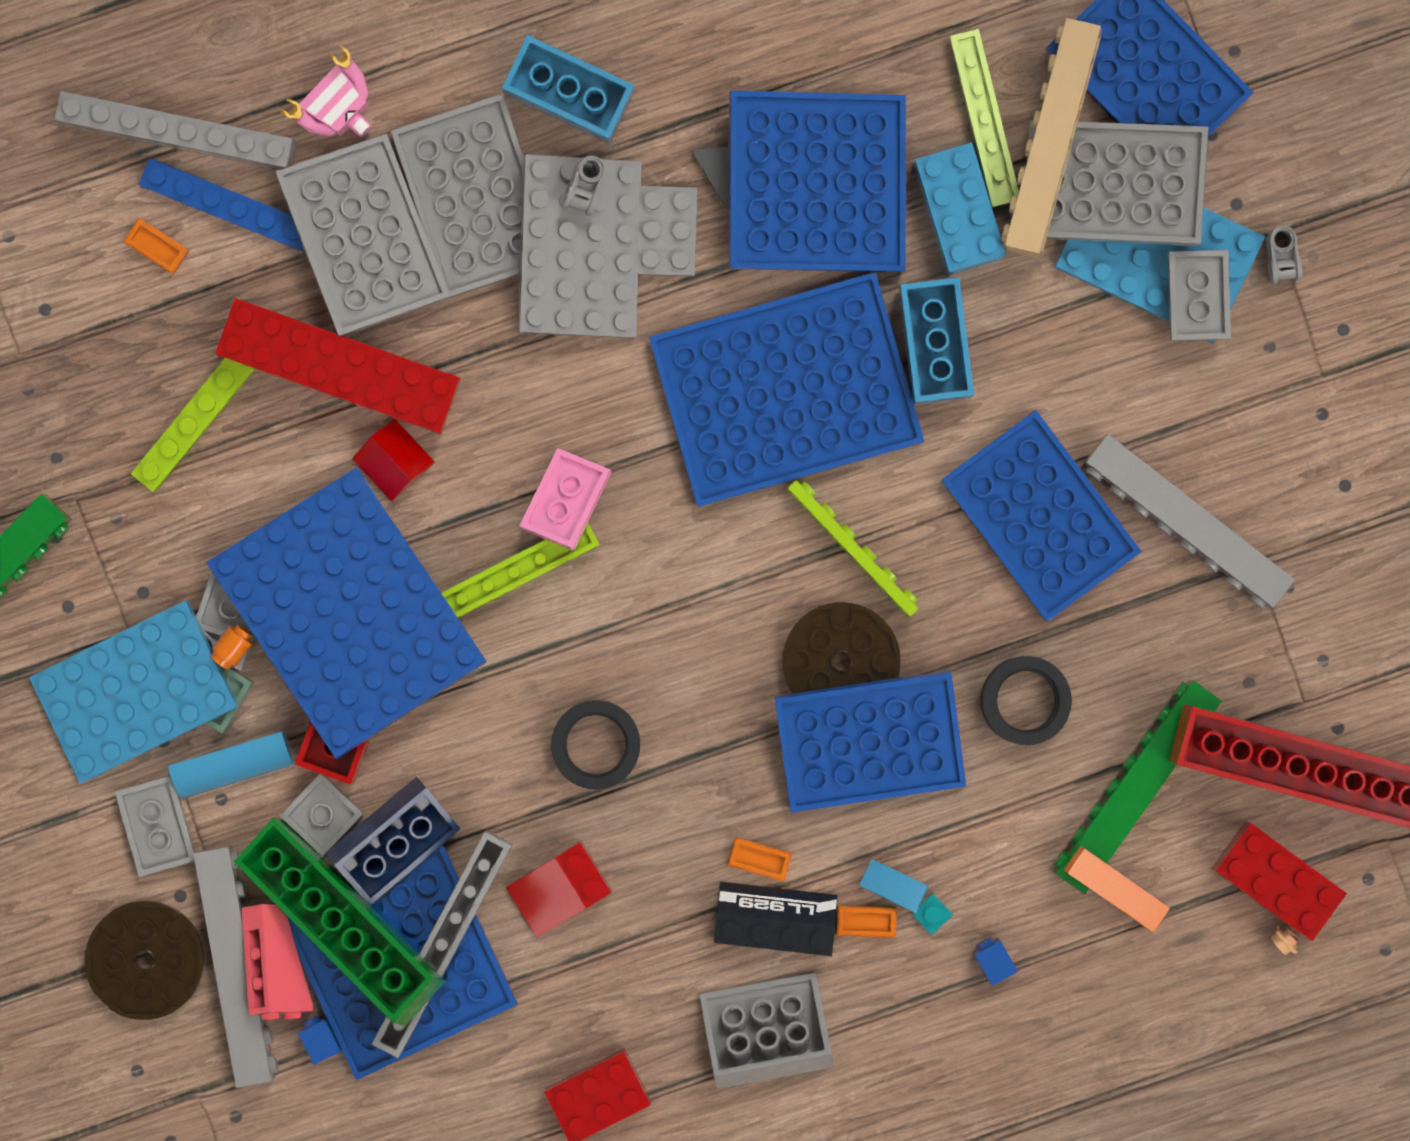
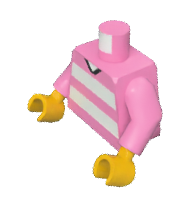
M340 45L344 51L342 58L336 59L333 53H330V57L336 63V66L300 104L291 99H286L292 104L293 109L290 113L280 109V113L288 118H293L297 124L310 133L331 136L336 133L341 136L350 128L361 138L372 127V124L362 116V113L368 108L366 99L369 93L363 73L355 62L350 59L349 51Z

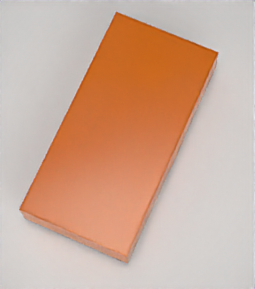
M138 218L123 241L172 275L175 274L189 253L188 249L141 218Z
M735 837L728 866L784 882L792 853Z
M837 905L836 935L896 938L897 908Z

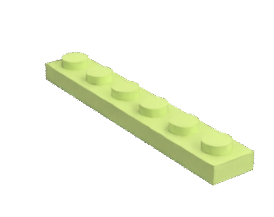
M979 29L951 35L949 39L991 207L995 208L1011 204L1013 195L1018 196L1019 190Z

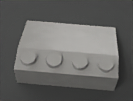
M816 972L700 994L717 1089L833 1067Z

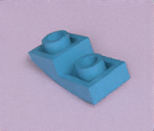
M871 859L859 884L860 887L914 913H917L929 887Z

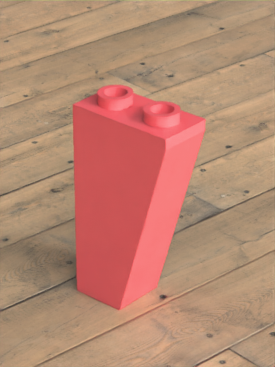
M260 904L241 908L249 1015H261V1020L280 1019L279 1015H283L284 1020L300 1019L301 1013L313 1011V1004L287 915L276 904Z

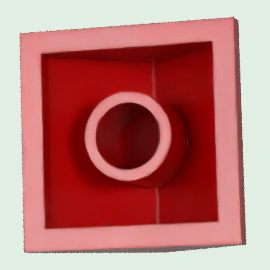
M396 419L372 435L352 458L391 502L435 463Z

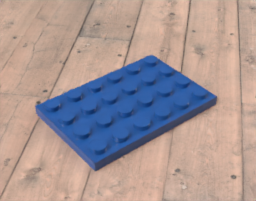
M1095 0L1075 19L1101 26L1102 36L1086 92L1116 123L1208 127L1209 136L1254 93L1164 0ZM1056 38L1045 49L1050 55L1057 54L1059 44L1055 43Z
M1037 410L1030 413L941 480L1046 622L1142 552Z
M950 670L774 696L791 813L966 787L953 680Z

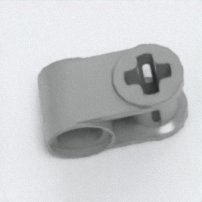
M587 156L576 163L563 197V207L572 206L584 210L586 215H592L605 173V166L600 158ZM586 162L593 164L596 169V174L593 178H588L583 173V165Z
M1288 226L1272 229L1265 238L1268 274L1271 284H1277L1279 280L1293 278L1296 281L1302 280V263L1295 232ZM1277 232H1281L1287 237V245L1284 248H1280L1275 244L1274 237ZM1283 268H1290V270L1280 271Z

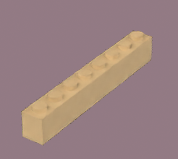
M1066 18L1064 27L1059 26L1055 40V43L1059 44L1056 55L1052 54L1050 57L1048 72L1052 73L1049 83H1043L1040 100H1044L1042 110L1035 113L1032 128H1035L1036 132L1033 140L1028 139L1025 149V156L1029 158L1026 168H1020L1017 185H1021L1018 196L1013 195L1009 213H1013L1010 225L1005 224L1002 234V241L1005 242L1006 250L1009 252L1038 259L1042 258L1102 36L1100 25Z

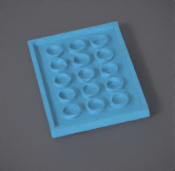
M1203 207L1201 246L1067 240L1054 268L1170 323L1169 251L1228 250L1231 310L1265 236ZM1206 340V341H1208V342H1210V343L1213 344V343H1215L1216 340Z
M188 600L29 677L80 784L239 707L220 665L210 657L213 651Z

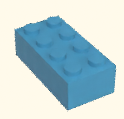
M527 35L502 86V90L505 95L610 144L632 99L635 86Z
M972 142L915 159L913 166L946 275L950 276L1003 260L1006 253Z
M960 278L900 285L898 289L914 405L972 398L974 396Z

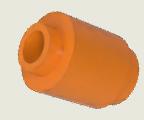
M237 624L236 627L229 625L212 647L213 652L210 657L217 664L229 670L232 665L236 666L253 644L250 639L252 634L241 625Z

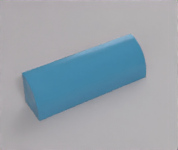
M283 731L167 767L175 790L179 797L183 799L295 765L286 733Z

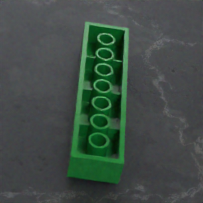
M273 817L233 861L392 1023L406 1026L445 983V980L285 821Z

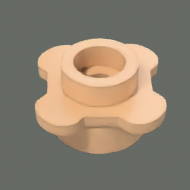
M1278 925V930L1271 936L1274 944L1284 955L1291 951L1296 954L1297 943L1299 942L1297 937L1289 928L1284 930L1282 926Z

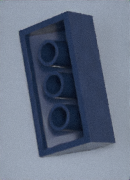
M415 777L325 854L369 905H372L461 828L424 784Z

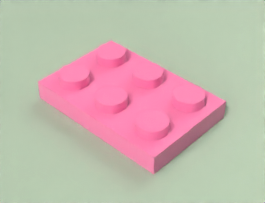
M557 448L519 525L520 528L574 551L612 474L611 470Z

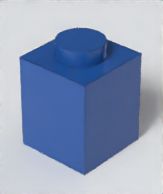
M989 937L976 945L978 949L973 954L992 986L1018 972L999 938L993 941L992 937Z
M315 1016L302 1023L304 1029L298 1035L314 1065L341 1052L342 1049L327 1017L320 1020L319 1016Z

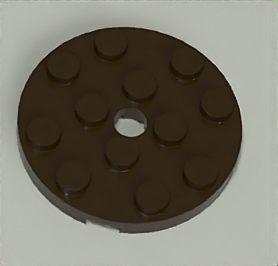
M847 602L825 604L805 614L790 631L784 645L782 659L784 677L792 694L899 678L901 662L897 639L885 620L864 606ZM840 652L847 654L850 658V664L844 670L835 668L833 664L834 656Z
M135 901L111 911L92 931L85 951L86 976L94 994L111 1011L135 1020L161 1018L182 1007L197 990L205 965L203 943L193 923L176 908L157 901ZM145 951L152 956L153 962L151 967L142 968L137 963L139 953Z

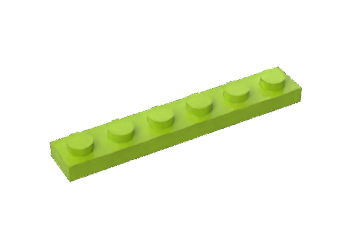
M224 359L136 466L131 475L155 493L255 369Z
M795 480L787 488L794 498L908 617H911L918 610V607L915 605L918 601L907 588L903 591L899 589L894 583L897 580L896 576L886 566L882 570L874 562L877 559L876 555L866 545L861 548L854 541L857 537L856 534L846 524L841 527L833 519L836 513L825 502L820 505L813 498L816 492L805 481L800 484Z
M588 522L574 551L545 539L441 594L457 618L600 546Z

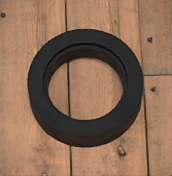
M1020 656L1002 662L988 675L981 692V709L987 724L998 736L1015 744L1035 745L1051 739L1064 727L1071 711L1072 697L1066 678L1056 666L1038 657ZM1022 671H1031L1044 677L1051 685L1055 699L1054 708L1048 720L1041 726L1030 730H1021L1009 725L1001 716L997 704L998 692L1003 682L1011 675Z
M602 700L582 702L566 711L557 722L551 739L552 756L561 774L577 786L594 790L609 788L624 780L635 767L641 746L639 731L631 716L621 707ZM592 715H600L613 720L620 727L625 738V752L621 761L612 770L601 774L587 773L579 769L572 762L567 751V738L572 727L582 718Z

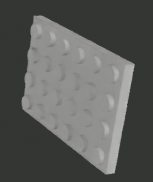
M503 94L391 130L423 229L450 295L449 298L520 275L523 153Z
M1030 120L1029 139L1033 140L1036 129L1032 128L1033 120ZM1078 122L1047 239L1201 246L1208 127Z
M387 134L275 172L338 336H346L449 299L450 295Z
M525 154L523 156L518 333L636 338L641 162L601 159L605 166V173L599 188L596 206L592 215L589 216L585 214L584 210L572 206L567 208L562 206L563 197L571 180L574 167L583 158ZM587 162L583 165L585 176L593 178L596 174L594 165Z

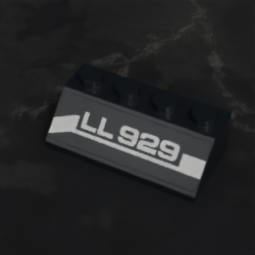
M720 881L714 943L832 957L838 895Z

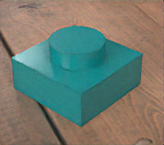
M933 893L920 904L917 913L911 912L931 935L953 916Z

